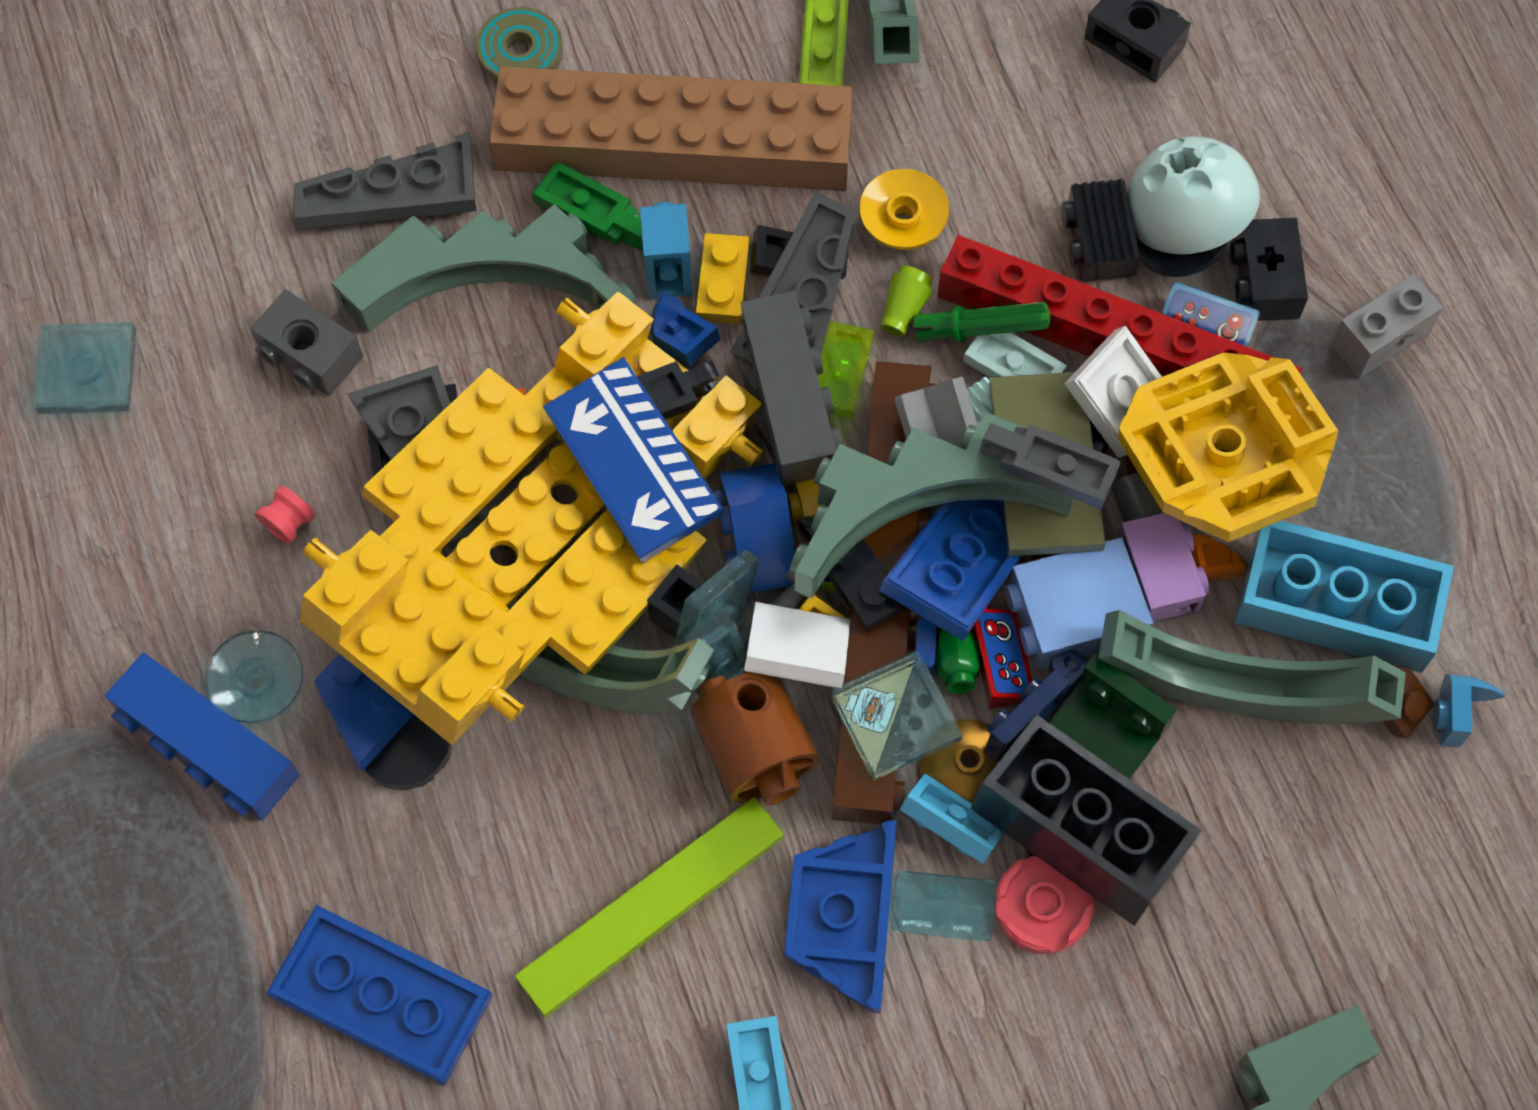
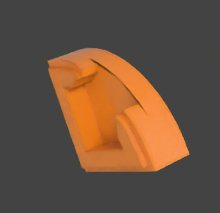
M1192 534L1194 551L1191 553L1196 567H1203L1208 582L1244 577L1246 573L1245 565L1235 551H1231L1225 545L1213 540L1214 537L1209 535Z

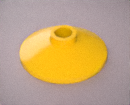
M895 169L882 173L867 185L860 200V218L865 230L877 242L893 249L911 250L931 243L942 233L949 217V201L942 186L931 176L912 169ZM901 213L908 214L911 218L899 219L896 216Z

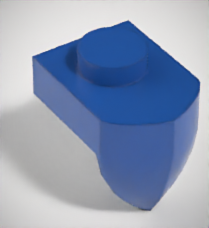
M660 294L651 315L654 319L651 326L653 342L665 353L690 367L721 340L718 327L685 309L683 303L677 297L670 294Z

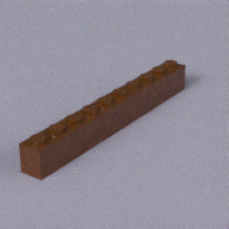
M876 361L867 456L887 464L896 442L905 443L906 436L896 407L895 397L935 385V383H930L931 366ZM916 510L897 518L864 538L888 574L927 524L928 511ZM908 608L873 630L865 632L857 618L851 613L844 692L915 660L916 643L907 642L909 626L917 627L919 614ZM907 688L875 778L843 716L841 717L832 820L881 825V823L892 819L893 810L900 811L903 805L905 781H895L897 763L906 764L907 755L902 753L900 747L904 741L909 739V735L899 734L901 717L910 718L913 689Z

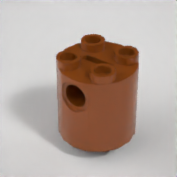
M744 670L743 674L729 680L725 676H717L704 682L698 688L702 697L694 703L690 713L730 800L736 803L748 802L753 797L756 799L763 798L765 804L771 806L784 802L799 793L801 785L798 780L814 769L819 763V755L782 679Z

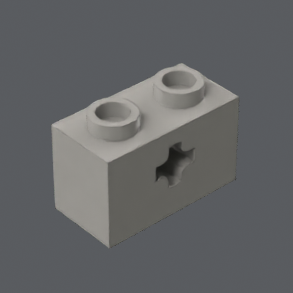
M1413 274L1342 319L1331 346L1360 379L1428 335L1443 307Z

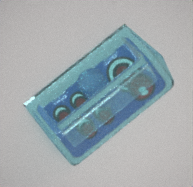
M897 870L892 929L898 932L989 941L992 935L995 914L996 881Z

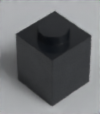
M677 564L647 599L649 603V620L682 644L694 640L716 613L715 591Z

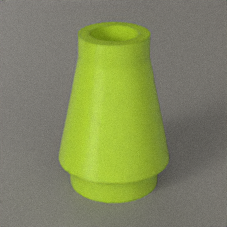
M900 266L898 272L891 275L884 315L880 323L881 329L898 337L905 336L915 315L921 311L933 294V290L930 288L933 283L931 276L911 266Z

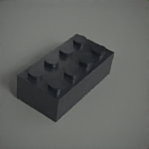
M1038 715L1033 718L982 782L971 806V810L1133 926L1137 924L1202 831Z

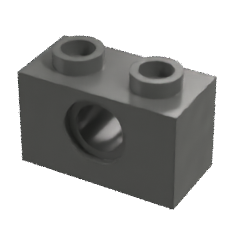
M287 289L278 296L250 328L257 343L255 350L263 360L274 367L282 364L292 371V377L301 386L310 391L317 388L327 396L334 392L364 357L356 335ZM302 343H313L307 349L296 350V348Z

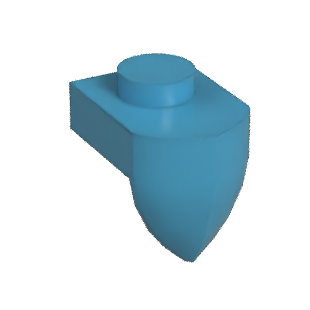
M1445 674L1440 691V700L1435 701L1433 708L1434 729H1440V746L1461 747L1472 733V702L1504 698L1505 693L1494 685L1472 676Z

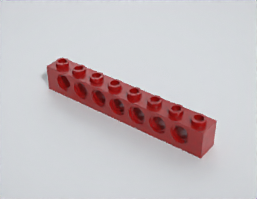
M957 235L940 271L937 297L966 309L1036 302L1047 303L1051 316L1049 327L1045 330L1025 332L1088 357L1094 353L1115 329L1126 326L1162 377L1221 353L1249 355L1267 361L1270 358H1275L961 235ZM1294 365L1301 374L1303 368Z

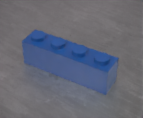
M142 652L105 695V698L115 709L111 717L131 734H134L138 728L151 737L147 744L156 753L169 762L174 756L178 757L188 765L184 772L204 789H208L211 784L215 785L225 793L221 800L242 817L251 812L263 821L300 777L295 766L288 758L145 652Z

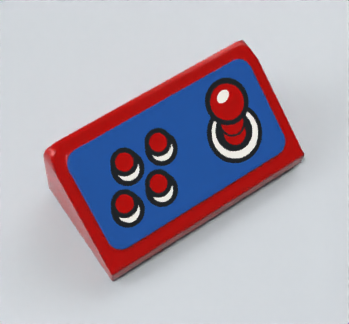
M985 609L971 629L975 634L979 648L980 672L989 709L1021 704L1022 702L1019 700V697L1032 682L1027 656L1020 640V626L1016 612L1012 613L1009 609Z

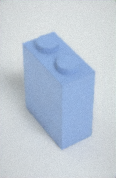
M1122 537L1106 541L1103 551L1061 553L1013 566L1009 584L1005 585L1008 606L1012 613L1019 612L1023 628L1019 629V635L1024 652L1027 656H1034L1038 669L1049 667L1052 658L1063 651L1073 649L1081 657L1099 653L1106 613L1121 610L1153 626L1151 615Z

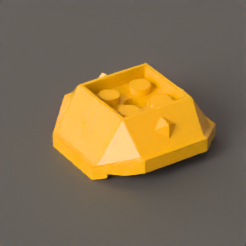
M1231 353L1218 354L1138 386L1127 414L1124 416L1118 430L1120 444L1162 512L1194 526L1199 531L1207 532L1227 542L1315 507L1338 435V429L1290 359L1270 358L1267 361L1249 355Z

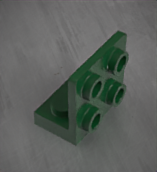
M1095 653L1084 667L1079 684L1049 723L1122 775L1131 779L1169 728L1177 709L1120 669L1098 659L1099 655Z

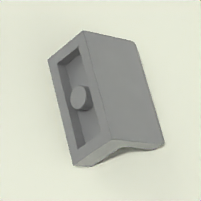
M963 376L895 397L896 407L906 439L913 427L960 447L970 424L975 427L978 426Z

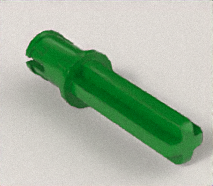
M1044 302L964 310L962 306H955L952 311L917 313L914 317L913 325L914 328L932 327L914 332L919 343L955 338L957 342H964L967 337L1045 330L1050 325L1051 316L1047 303Z

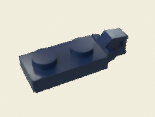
M1073 649L1063 651L1052 658L1049 665V676L1043 682L1039 678L1034 679L1020 695L1019 700L1022 703L1011 713L1004 709L990 723L987 728L990 737L984 752L998 763L1036 715L1045 720L1062 703L1064 696L1080 681L1084 667L1088 662Z

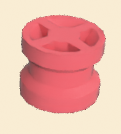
M279 486L274 491V500L268 506H261L255 512V516L269 532L284 543L291 545L297 538L299 527L302 524H309L315 518V513L293 491L284 486Z

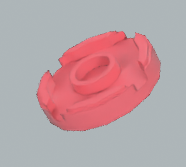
M1037 856L1025 857L1015 861L1002 875L994 896L995 916L1003 933L1018 947L1036 954L1058 953L1074 946L1087 932L1094 913L1093 896Z

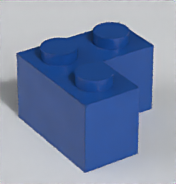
M775 463L720 472L722 489L713 491L724 510V514L718 517L720 518L723 536L730 534L732 536L734 550L725 551L729 578L739 579L743 594L790 586L791 582L786 578V573L790 570L795 550L787 495Z

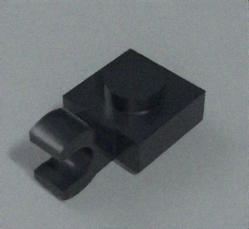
M677 361L638 375L637 378L666 420L694 409L698 400L697 397L707 395L716 386L713 381L720 379V374L712 361L704 362L685 372H682Z

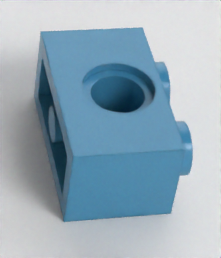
M660 202L649 207H640L648 299H657L660 294H670L675 297L693 296L686 204L675 205L670 202Z

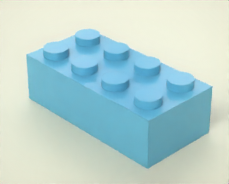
M1279 521L1256 532L1234 623L1360 657L1374 655L1391 665L1407 667L1413 671L1423 673L1437 652L1454 566Z

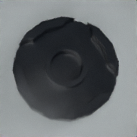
M413 715L364 771L369 777L385 788L405 791L421 787L433 780V776L439 773L441 768L444 769L450 759L452 745L417 716Z

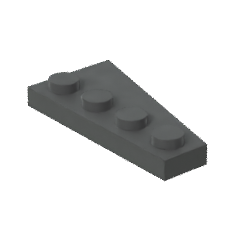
M470 132L456 135V142L440 147H435L434 142L416 147V154L392 160L391 155L373 160L374 164L369 168L356 172L348 167L294 183L295 220L298 229L410 218L413 215L415 217L476 211Z
M815 191L759 298L795 291L799 307H808L813 327V334L807 335L810 348L818 346L822 356L856 219V212ZM742 328L730 353L752 365L744 329Z
M438 365L348 393L352 404L390 461L451 404ZM486 506L446 544L449 549L457 547L461 539L468 537L488 517Z

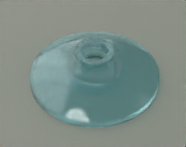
M264 630L246 631L229 638L214 652L206 670V688L212 703L236 721L243 723L264 722L282 714L295 701L302 686L303 666L295 648L282 636ZM257 676L266 677L265 684L260 688L254 689L250 687V682L253 678Z

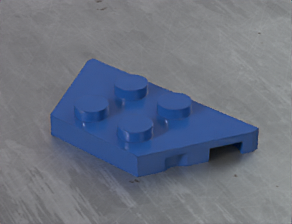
M341 654L314 680L316 690L325 708L329 710L340 737H343L356 768L361 771L371 763L414 715Z
M894 820L881 823L880 827L857 836L851 834L834 840L830 846L824 848L816 847L794 855L784 950L785 959L870 1012L878 1014L881 1012L897 825V821Z

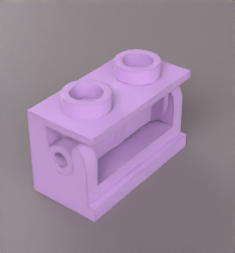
M1165 513L1123 522L1117 538H1123L1153 624L1156 621L1190 612V604L1194 613H1198L1206 594L1209 593V584L1203 567H1196L1191 553L1194 551V540L1187 524L1182 525L1180 520Z

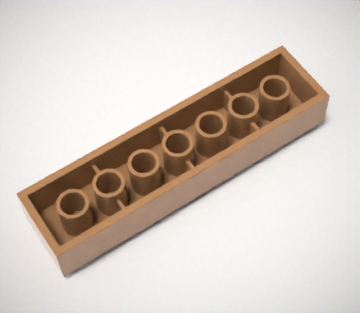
M499 66L490 147L496 171L548 173L553 165L559 161L585 176L847 191L853 86Z

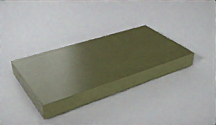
M1075 372L990 377L989 389L993 415L1027 429L1029 425H1033L1093 449L1090 419L1064 384ZM1075 499L1068 516L1035 505L1002 500L1008 557L1104 550L1105 537L1101 509Z

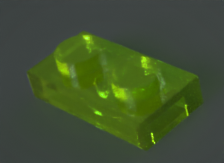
M834 321L829 323L821 353L823 374H819L817 377L820 388L829 387L834 415L854 418L874 341L875 330Z

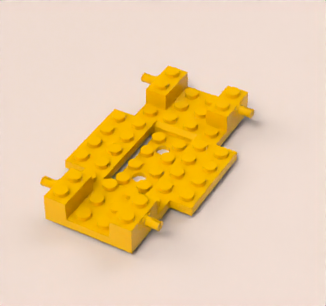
M618 291L600 309L589 314L570 301L569 298L561 302L556 310V314L573 325L576 331L559 347L554 368L525 396L493 370L487 368L363 486L362 496L394 521L382 535L378 536L370 530L350 550L340 555H336L321 543L318 538L312 539L311 543H308L303 550V555L317 564L324 572L322 577L303 594L300 622L451 745L469 729L490 705L507 718L510 723L520 715L525 706L505 690L547 645L586 675L648 609L649 603L647 599L676 564L685 569L704 549L707 542L705 537L695 531L642 564L607 509L511 609L508 608L526 587L605 507L603 501L546 414L543 406L623 357L636 376L676 361L647 339L654 319ZM678 363L682 372L688 371L685 367ZM727 375L707 395L697 397L698 400L694 409L665 420L704 480L732 451L746 460L751 466H754L764 453L763 449L746 438L752 430L762 402ZM556 439L560 440L562 443L554 447L550 451L549 456L529 476L524 477L520 481L519 486L499 506L491 509L488 517L468 537L461 539L457 544V548L447 558L441 554L442 548L548 443L552 444ZM559 484L569 485L576 491L577 499L571 504H560L552 497L551 489ZM506 545L516 552L517 560L512 565L501 566L491 559L490 551L495 546Z

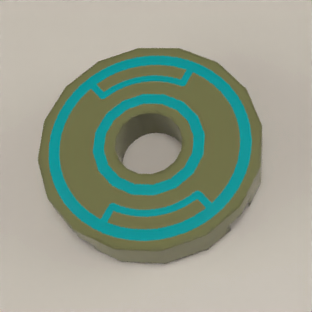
M528 7L507 8L492 15L481 27L476 40L479 64L496 83L498 82L499 66L557 70L564 55L561 31L555 21L542 11ZM517 42H526L531 45V48L523 54H515L509 51V48Z

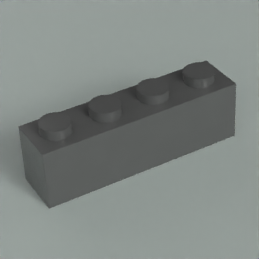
M795 291L741 302L742 325L783 486L814 480L822 460L825 457L832 459L839 444L843 445V440L839 427L834 429L830 427L828 415L834 414V408L829 387L820 388L817 375L823 374V365L818 346L811 348L809 346L807 335L813 334L808 307H799Z

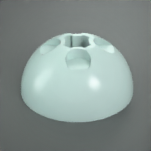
M1199 136L1182 137L1157 147L1137 167L1127 191L1135 236L1145 245L1171 254L1204 252L1234 239L1251 223L1260 203V188L1251 166L1235 149L1212 138Z

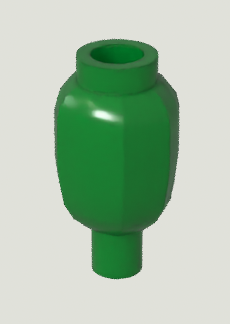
M941 628L937 633L935 644V669L940 681L946 684L947 692L951 694L968 693L975 688L974 681L978 677L981 668L979 648L975 634L970 630L962 641Z

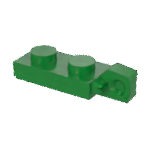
M559 161L553 165L533 191V202L548 210L555 204L566 215L572 213L578 217L587 231L605 241L609 240L616 245L622 239L625 244L643 251L640 214L636 208L631 206L629 198Z

